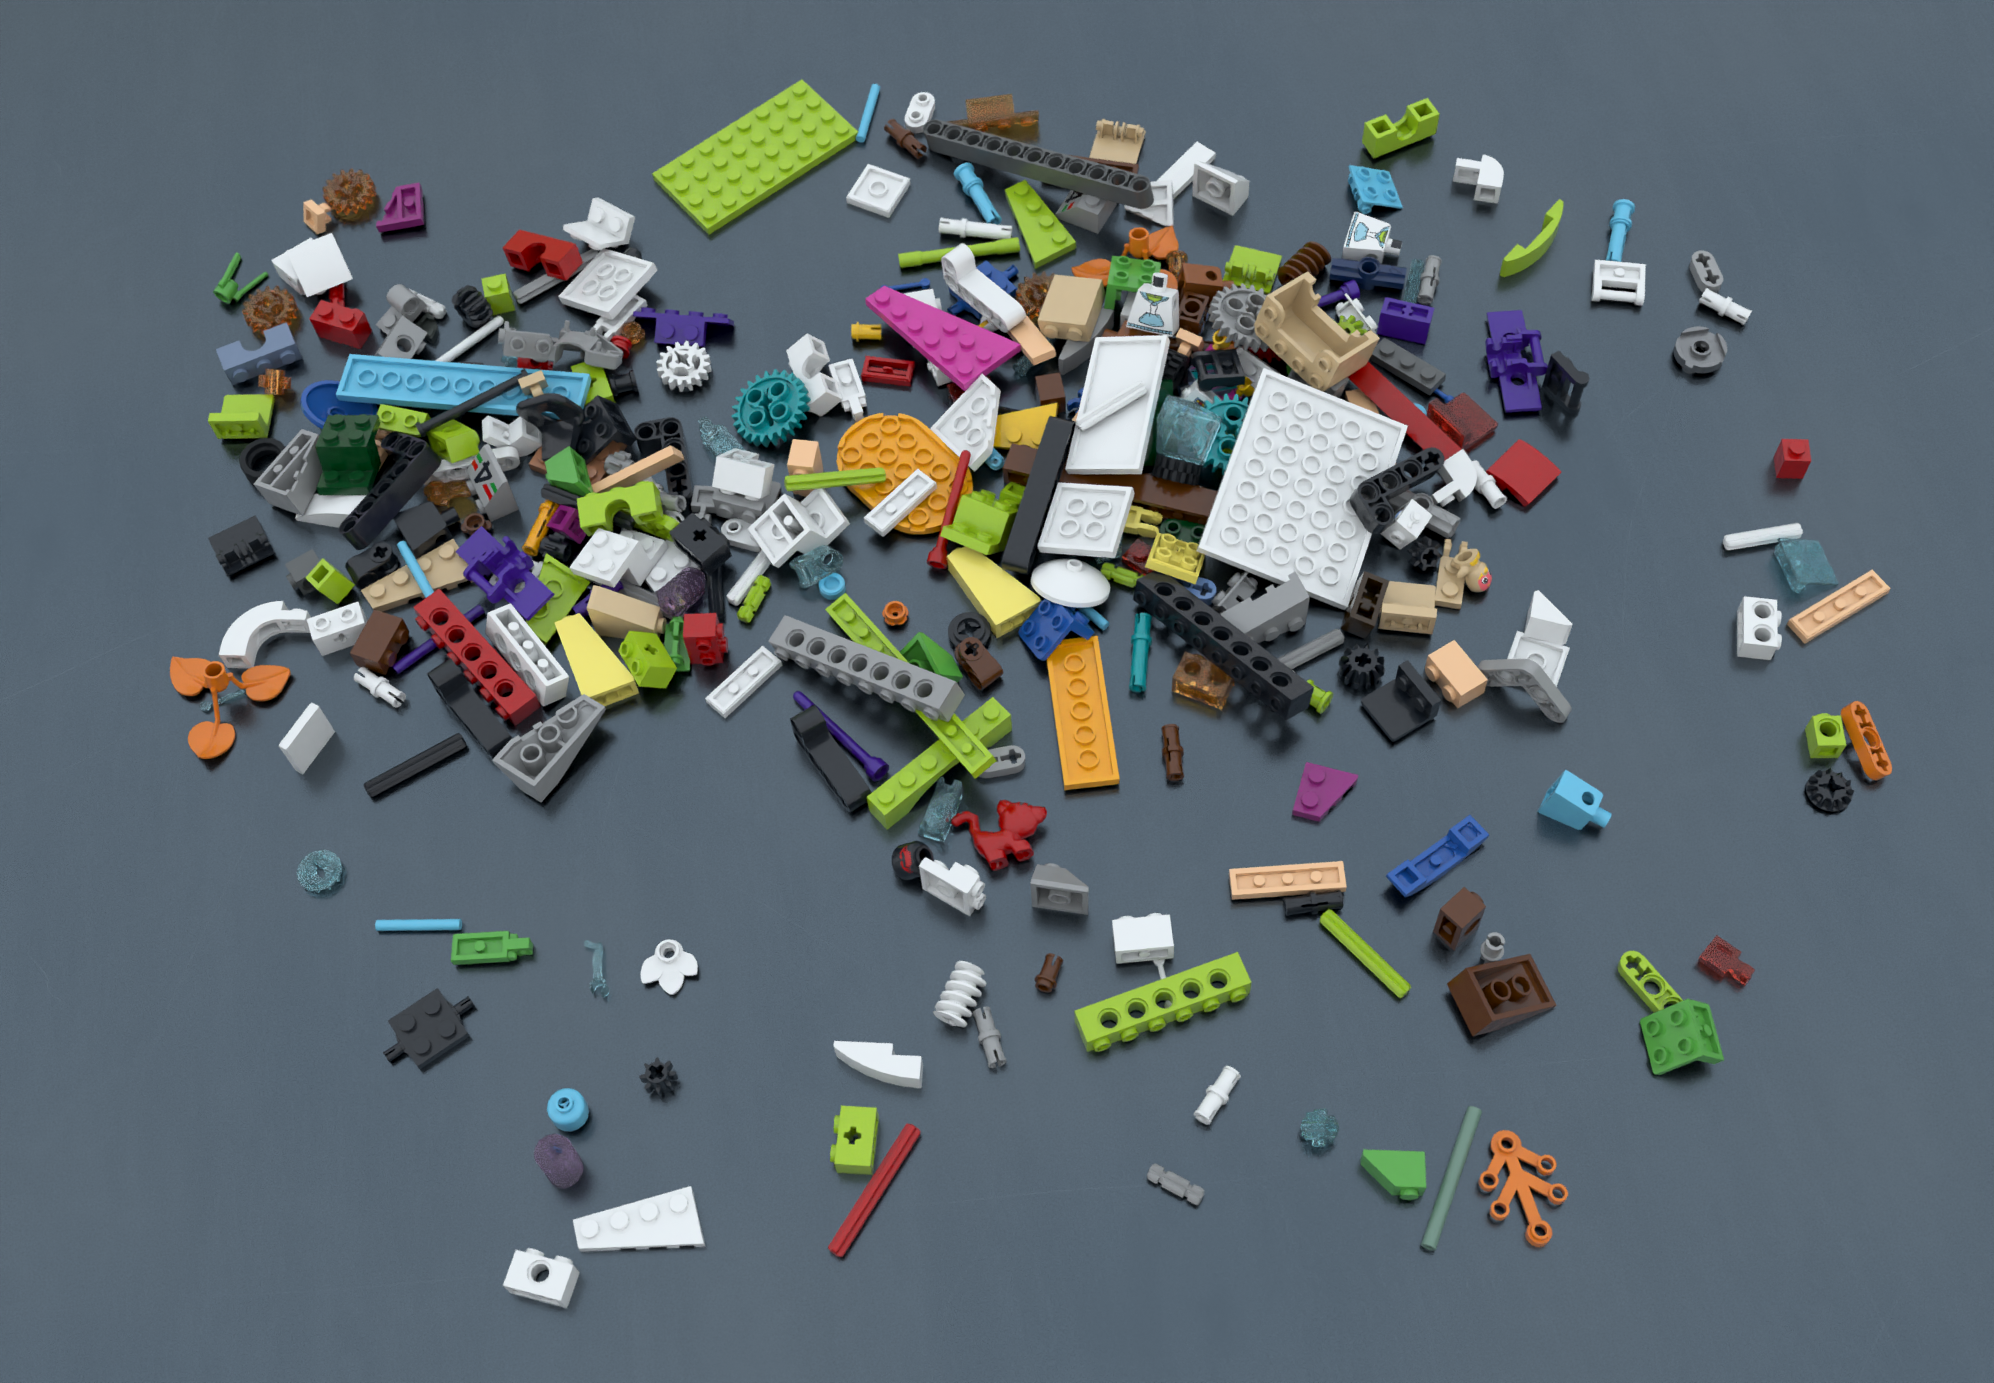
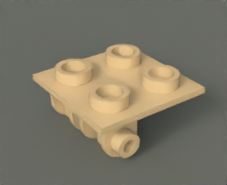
M1106 119L1098 120L1096 130L1098 131L1089 158L1136 164L1146 133L1144 128H1141L1138 124H1128L1126 127V122H1123L1121 127L1119 126V121H1116L1114 125L1113 121H1107Z

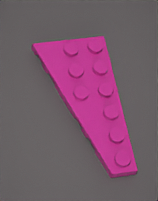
M886 286L881 287L865 298L867 307L964 391L981 374L984 376L988 375L1021 351V344Z

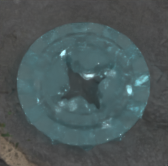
M317 850L309 853L301 860L297 868L299 883L308 891L312 890L320 893L324 889L331 890V886L336 881L340 882L339 876L343 872L341 860L335 853L328 850ZM318 864L324 870V878L316 875L317 867L315 865Z

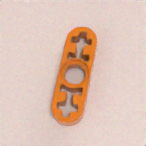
M1854 701L1841 709V718L1866 775L1870 779L1877 781L1891 774L1892 764L1867 707L1859 701ZM1864 737L1868 740L1869 745L1864 740Z

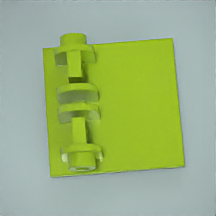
M1235 245L1230 261L1226 262L1223 280H1233L1234 285L1239 288L1241 284H1244L1246 289H1250L1251 285H1254L1255 291L1263 288V293L1270 294L1282 256Z

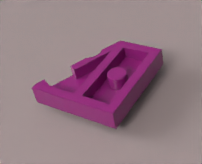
M420 182L395 188L392 193V199L384 208L386 214L382 221H377L376 223L379 233L424 225L423 192Z

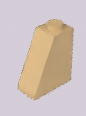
M593 585L587 611L598 635L625 639L629 631L656 633L660 639V635L665 633L667 621L666 618H663L660 607Z

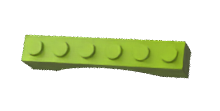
M993 697L962 721L986 748L993 746L1012 731L1011 714ZM939 739L867 796L869 811L888 830L910 812L921 796L943 774L960 761Z

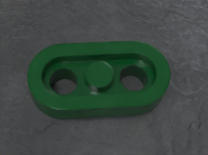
M1168 519L1161 524L1160 533L1171 534L1176 539L1187 543L1194 542L1199 544L1201 536L1198 537L1195 534L1202 535L1205 525L1179 519Z

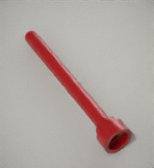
M968 450L961 452L937 545L928 554L926 563L934 568L946 569L948 565V551L946 548L949 539L940 535L943 526L953 524L971 457V453Z

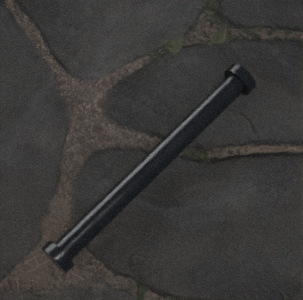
M526 369L520 370V374L422 424L420 422L416 423L415 426L423 438L427 436V432L520 385L518 379L528 376Z

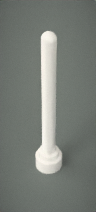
M501 316L495 317L435 361H453L503 325L504 319Z

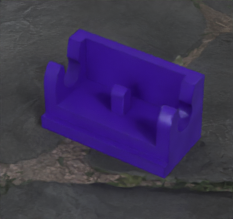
M1385 297L1380 313L1377 334L1426 345L1435 308Z

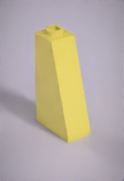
M964 546L954 549L947 555L948 570L978 613L987 619L991 631L996 638L1023 625L1042 602L1038 595L978 551Z
M580 613L566 616L560 621L554 622L581 695L585 694L603 706H607L639 694L632 674Z

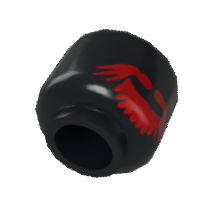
M921 841L899 845L894 849L891 857L893 870L904 880L921 877L920 863L925 857L933 861V853Z

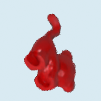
M1000 800L997 805V813L1001 830L998 832L981 831L979 817L969 811L956 814L951 819V824L957 827L963 822L967 821L969 823V833L973 839L974 848L987 860L992 871H997L1008 866L1009 862L1006 856L1008 854H1014L1018 861L1027 860L1034 855L1031 845L1025 838L1033 836L1038 824L1045 820L1047 816L1045 807L1032 806L1025 802L1012 803L1008 800Z

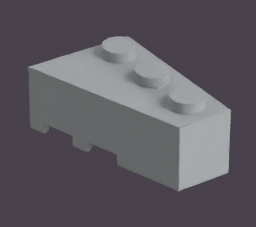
M1296 572L1288 575L1290 580L1277 588L1272 584L1265 588L1267 593L1254 601L1249 597L1220 615L1256 643L1264 640L1271 641L1282 633L1299 630L1306 624L1310 596Z

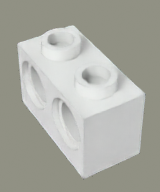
M1743 597L1737 610V657L1771 660L1775 651L1780 650L1782 636L1777 634V627L1781 623V611H1777V600Z

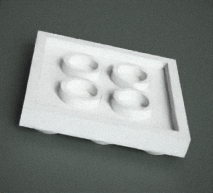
M603 248L558 298L562 304L613 320L658 269L653 262Z
M1058 482L1037 546L1041 553L1115 558L1134 498L1133 487Z

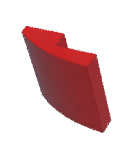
M1521 439L1517 440L1485 471L1488 475L1493 476L1496 481L1495 484L1502 491L1508 488L1524 507L1530 504L1561 473L1558 467L1546 456Z

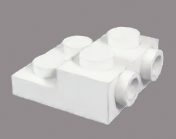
M926 857L920 863L919 870L923 890L968 916H971L975 909L979 910L986 900V895L982 893L985 883L980 881V876L974 868L969 865L962 866L955 862L951 869L948 870L947 866L938 860L931 861Z

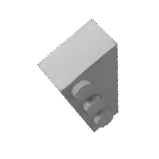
M301 429L256 480L254 486L269 504L303 516L317 489V484L323 472L315 447L319 434Z

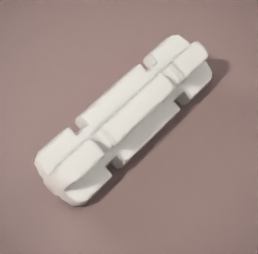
M411 290L427 304L423 312H429L438 319H442L446 315L447 310L444 305L438 302L435 303L434 300Z

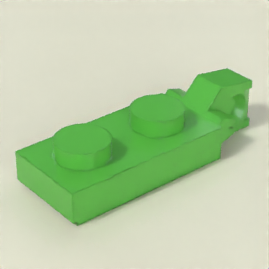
M509 931L453 935L451 962L453 965L510 962V960H517V955H533V943L530 938H518L517 934H511Z

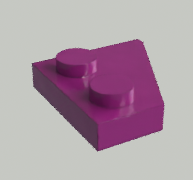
M1306 762L1292 815L1320 822L1328 813V810L1342 799L1345 792L1351 786L1354 787L1356 785L1358 775Z

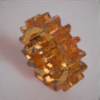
M350 168L348 173H345L342 169L340 175L332 174L333 180H326L327 186L322 188L324 191L323 197L326 204L335 209L337 214L344 210L345 215H348L351 210L357 214L358 208L367 209L365 204L373 203L371 197L376 196L374 190L376 187L368 173L364 174L361 169L356 173L353 168Z
M1043 271L1041 276H1038L1034 272L1033 278L1030 279L1025 276L1024 283L1018 284L1016 300L1023 307L1026 314L1030 313V319L1040 315L1055 273L1046 276V272Z
M266 286L263 292L257 289V295L250 294L248 297L251 301L243 303L246 309H243L242 313L247 325L251 326L254 332L260 330L261 334H264L263 331L286 322L291 326L290 318L297 317L295 311L298 310L292 293L289 294L286 288L280 290L279 286H275L273 290Z

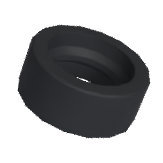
M262 438L248 444L242 451L239 459L240 467L251 484L254 485L256 480L263 474V472L252 470L254 463L265 455H279L285 448L282 442L274 438Z

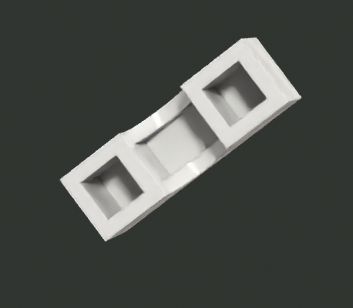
M806 334L786 350L789 366L795 376L800 378L809 391L807 395L811 401L806 403L810 407L808 412H813L822 417L843 400L837 380L820 372L823 366L830 361L824 342Z

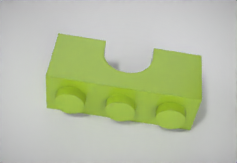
M1428 98L1408 105L1405 115L1394 124L1386 114L1365 122L1362 143L1373 158L1379 157L1436 134L1440 114Z
M641 481L636 483L635 486L626 488L614 487L608 492H593L586 494L585 497L577 498L580 527L588 537L593 536L598 528L610 532L614 531L613 517L622 509H630L631 516L638 525L664 520L660 491L653 481Z

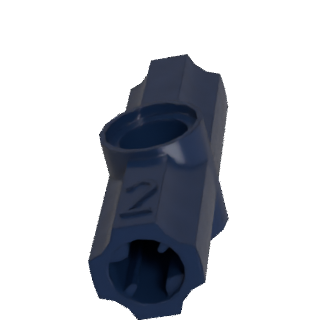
M1365 257L1360 261L1332 258L1329 279L1345 282L1355 280L1358 287L1364 290H1371L1376 286L1403 289L1407 268L1380 264L1373 257Z

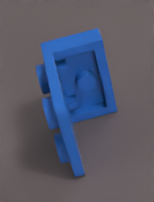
M1044 598L1020 627L1018 634L1036 657L1045 661L1070 631L1089 640L1094 634V631L1088 625L1090 620L1080 611H1076L1077 607L1060 605Z

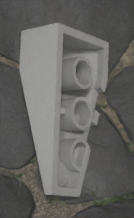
M583 694L557 710L556 715L544 723L540 721L533 725V730L521 737L517 735L511 739L492 761L520 790L542 802L559 783L606 708Z

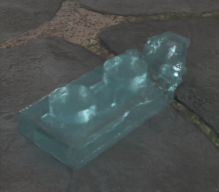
M707 416L698 420L699 430L702 432L700 438L715 457L734 448L745 450L723 424L714 426Z

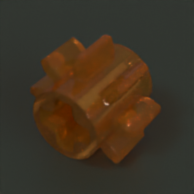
M266 369L265 375H259L258 387H265L264 394L284 395V389H291V377H285V370Z

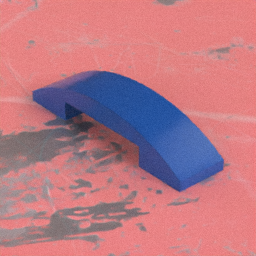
M1469 815L1449 829L1445 837L1413 860L1409 861L1407 859L1389 872L1386 878L1404 897H1408L1427 887L1458 865L1489 837V834Z

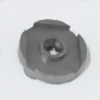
M1696 326L1685 329L1675 343V359L1682 366V370L1688 374L1709 373L1721 368L1727 353V344L1724 338L1719 333L1714 335L1708 332L1709 328ZM1696 347L1706 351L1704 353L1697 352Z

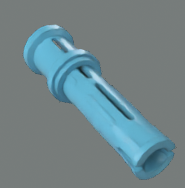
M971 163L961 164L955 169L954 176L962 183L964 193L971 196L986 223L999 225L1002 218L983 190V181L976 176Z
M1626 199L1617 200L1613 204L1614 216L1610 219L1609 223L1612 232L1606 261H1622L1626 234L1632 227L1630 219L1635 211V204Z

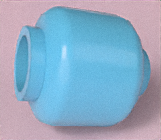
M563 1088L556 1091L550 1097L547 1104L548 1116L560 1130H577L588 1119L589 1108L586 1100L579 1091L572 1088Z

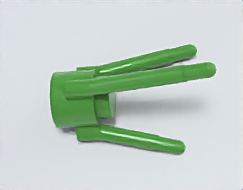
M235 253L223 278L213 291V294L219 300L228 304L233 299L238 302L246 292L268 276V273L264 272L238 291L239 285L231 277L241 260L239 253Z

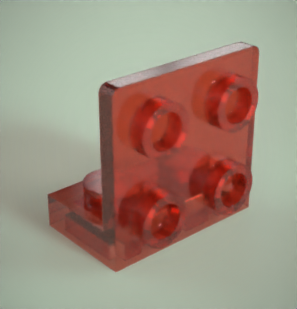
M1464 392L1447 404H1443L1438 398H1435L1428 405L1426 416L1464 451L1498 426V423Z

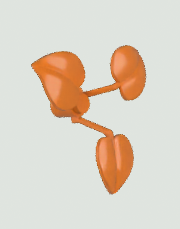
M1168 226L1151 234L1145 228L1138 227L1132 229L1129 232V243L1124 244L1122 256H1127L1128 251H1130L1133 257H1143L1144 260L1150 256L1156 259H1167L1174 256L1178 252L1179 245L1173 226ZM1106 259L1090 260L1079 266L1072 267V273L1075 277L1102 279L1103 286L1107 287L1111 262ZM1161 269L1160 273L1168 275L1166 287L1178 290V282L1171 272Z
M173 656L170 664V677L178 693L185 696H195L202 691L203 687L209 688L212 693L215 723L209 721L198 723L190 730L188 735L189 746L197 757L201 759L218 757L230 749L235 740L234 727L227 723L220 724L217 692L224 691L229 685V681H231L240 689H246V694L250 699L268 701L281 693L291 674L290 669L276 665L254 666L242 673L241 679L243 683H241L233 676V673L226 672L221 662Z

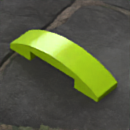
M1559 199L1545 214L1542 232L1526 249L1517 244L1506 255L1502 262L1500 276L1506 277L1516 274L1534 264L1545 254L1556 237L1564 201Z

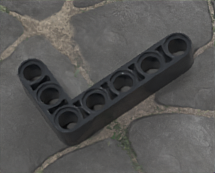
M398 431L389 433L382 440L381 447L396 463L346 517L338 529L339 533L356 550H363L370 545L441 465V458L424 440Z

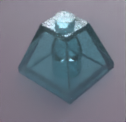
M1167 395L1157 417L1156 452L1160 455L1204 466L1223 418L1190 400Z

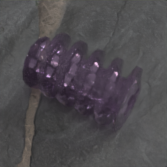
M694 567L682 569L680 573L659 589L657 598L660 608L671 617L683 615L685 611L705 594L706 579L704 573Z
M551 1134L539 1140L535 1146L534 1158L549 1181L558 1188H567L577 1183L583 1174L584 1166L582 1159L568 1138L559 1134Z

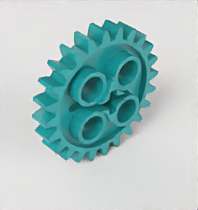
M774 369L772 375L765 371L764 378L756 375L755 383L747 381L749 388L740 389L743 396L735 397L739 404L732 406V409L736 412L731 416L735 420L733 426L738 430L737 432L748 443L753 442L757 447L761 443L768 447L770 441L777 446L779 438L786 442V435L788 433L794 436L795 432L793 429L795 427L802 428L799 421L806 420L807 417L803 412L810 410V407L806 404L811 401L807 395L809 391L800 378H797L794 373L789 374L786 370H783L780 374L777 369Z
M1225 394L1223 401L1214 396L1213 404L1205 400L1204 408L1197 407V415H1192L1191 418L1193 424H1189L1188 432L1191 434L1188 436V441L1193 442L1190 450L1198 451L1195 459L1204 458L1203 467L1211 463L1213 465L1212 472H1215L1219 467L1222 468V475H1224L1231 454L1224 453L1222 449L1228 448L1233 451L1249 406L1247 404L1248 397L1244 398L1241 402L1239 401L1238 394H1235L1233 400H1229L1228 395ZM1227 416H1236L1238 420L1232 421ZM1207 429H1214V430H1216L1218 433H1217V434H1210V433H1208L1206 430H1207Z

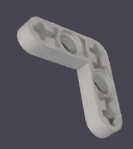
M1530 659L1482 660L1477 666L1488 679L1486 686H1523L1542 712L1552 721L1563 723L1572 711L1569 702L1544 670Z

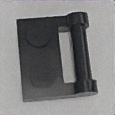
M1236 349L1197 351L1191 355L1190 360L1192 366L1196 368L1199 377L1197 382L1201 391L1207 392L1212 390L1213 387L1220 386L1234 387L1236 385H1245V374ZM1212 363L1215 374H1208L1205 364Z
M1557 351L1550 356L1542 386L1566 412L1577 414L1581 408L1580 399L1583 390L1588 385L1590 378L1586 372L1578 371L1569 358L1565 357L1560 351ZM1572 383L1574 387L1571 396H1569L1568 391L1570 384Z

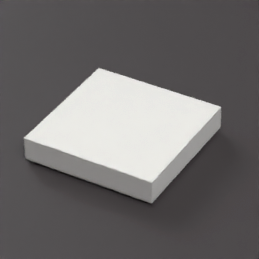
M868 164L847 195V203L889 218L911 185L910 178Z
M1517 631L1507 659H1530L1536 662L1557 687L1570 648L1525 637L1523 632Z
M311 702L280 742L279 747L295 771L304 774L335 731L321 708Z

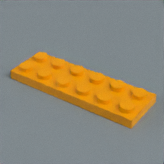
M1091 636L1089 640L1083 637L1064 639L1046 659L1064 790L1120 784L1098 636Z

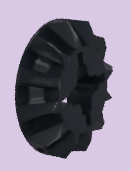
M975 612L961 613L950 622L948 635L955 648L964 639L969 637L968 634H965L966 625L971 631H974L973 637L980 640L983 645H986L988 638L991 637L990 624L981 614Z
M1831 768L1826 771L1818 770L1809 778L1806 785V792L1811 802L1826 811H1839L1846 808L1851 802L1854 790L1851 788V780H1846L1842 772H1832ZM1829 782L1832 784L1833 789H1837L1832 798L1829 790L1825 789Z

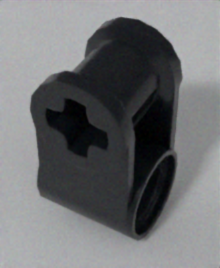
M379 542L364 552L351 557L345 564L347 572L359 589L368 587L400 567L398 557L393 554L392 547L385 542Z

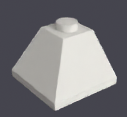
M1196 160L1194 163L1192 196L1233 216L1248 198L1250 181L1228 170Z

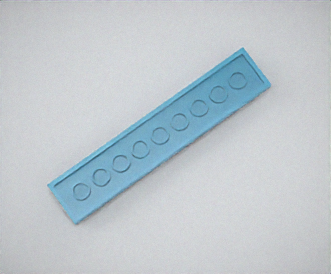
M349 354L336 396L339 401L449 410L520 374V370L524 368ZM526 369L528 375L540 371L538 369ZM542 370L549 386L542 389L543 394L556 393L563 395L578 404L582 409L584 408L592 380L590 374ZM519 385L468 412L519 416L516 412L517 404L532 398L533 394L525 396ZM552 412L541 413L542 415L547 416L551 419H559L557 415Z

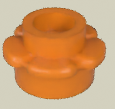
M899 601L889 602L882 613L885 622L891 626L904 624L909 614L907 607Z

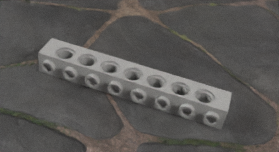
M786 615L768 640L775 649L774 654L782 660L788 661V659H792L802 668H814L825 677L834 676L847 686L854 684L867 694L874 692L889 703L899 702L907 710L912 712L919 710L925 716L935 721L939 718L949 722L965 696L956 681Z

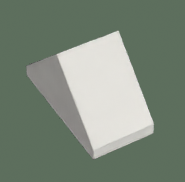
M1539 590L1535 591L1527 613L1524 636L1559 645L1566 644L1573 624Z

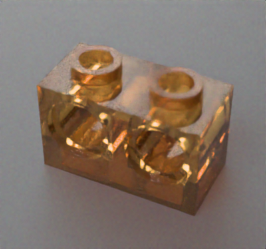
M1185 652L1172 678V691L1222 710L1235 680L1211 661L1206 660L1202 655ZM1195 672L1197 675L1190 676L1187 673ZM1221 682L1222 685H1214L1212 683Z

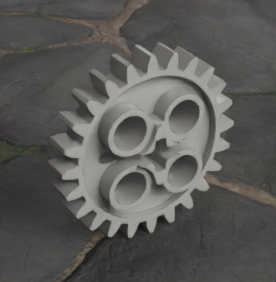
M1232 284L1230 289L1225 286L1222 292L1217 291L1208 311L1211 314L1209 321L1214 322L1212 329H1220L1218 336L1225 335L1227 337L1226 343L1234 341V347L1237 348L1239 345H1243L1244 351H1247L1249 347H1252L1255 353H1257L1259 347L1264 352L1267 351L1269 346L1256 335L1254 327L1255 320L1267 296L1263 294L1264 289L1261 288L1259 291H1255L1254 285H1251L1250 289H1246L1244 284H1241L1238 289L1236 285Z

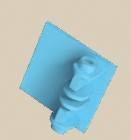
M1353 165L1348 166L1350 170L1348 183L1351 186L1352 194L1355 201H1357L1360 212L1363 214L1370 213L1373 205L1403 208L1389 171Z

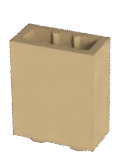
M1054 275L1038 317L1039 328L1044 337L1090 342L1106 297L1102 279Z

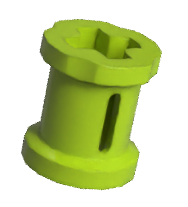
M1309 679L1307 682L1314 687L1310 705L1317 708L1316 711L1322 714L1329 706L1334 694L1331 691L1326 692L1314 685L1313 680Z

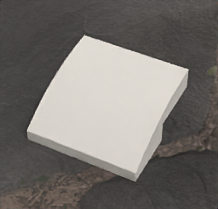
M332 233L286 251L307 297L353 279Z

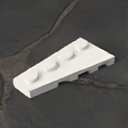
M691 1186L573 1220L578 1249L581 1252L614 1251L622 1248H636L638 1250L649 1249V1247H705Z

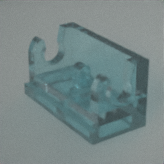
M940 777L924 818L920 823L918 835L944 843L951 827V819L955 816L962 800L963 789L961 781L954 780L951 786L944 782L945 779L943 777Z

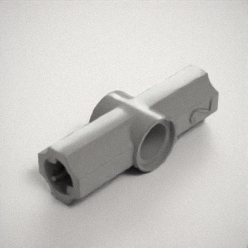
M1407 490L1388 500L1391 507L1397 510L1413 499L1432 515L1425 527L1446 538H1451L1460 524L1461 518L1433 504V500L1428 494H1415Z

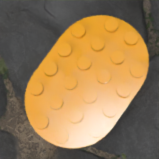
M878 413L865 417L853 424L844 433L838 444L836 460L838 471L882 467L886 473V480L883 483L846 487L869 509L873 510L913 472L919 469L936 482L937 488L902 519L894 529L909 534H930L941 530L960 457L925 424L909 415L898 413V416H884L883 413ZM969 468L966 472L959 503L962 495L973 492L972 476Z

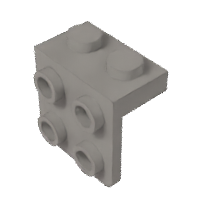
M772 481L770 494L759 501L748 500L745 498V495L739 493L729 495L716 491L712 498L716 514L719 517L727 519L737 518L753 524L777 501L781 492V485L778 482Z

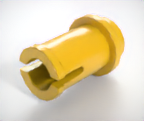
M856 322V324L851 325V339H856V342H859V339L881 340V324H859V322Z

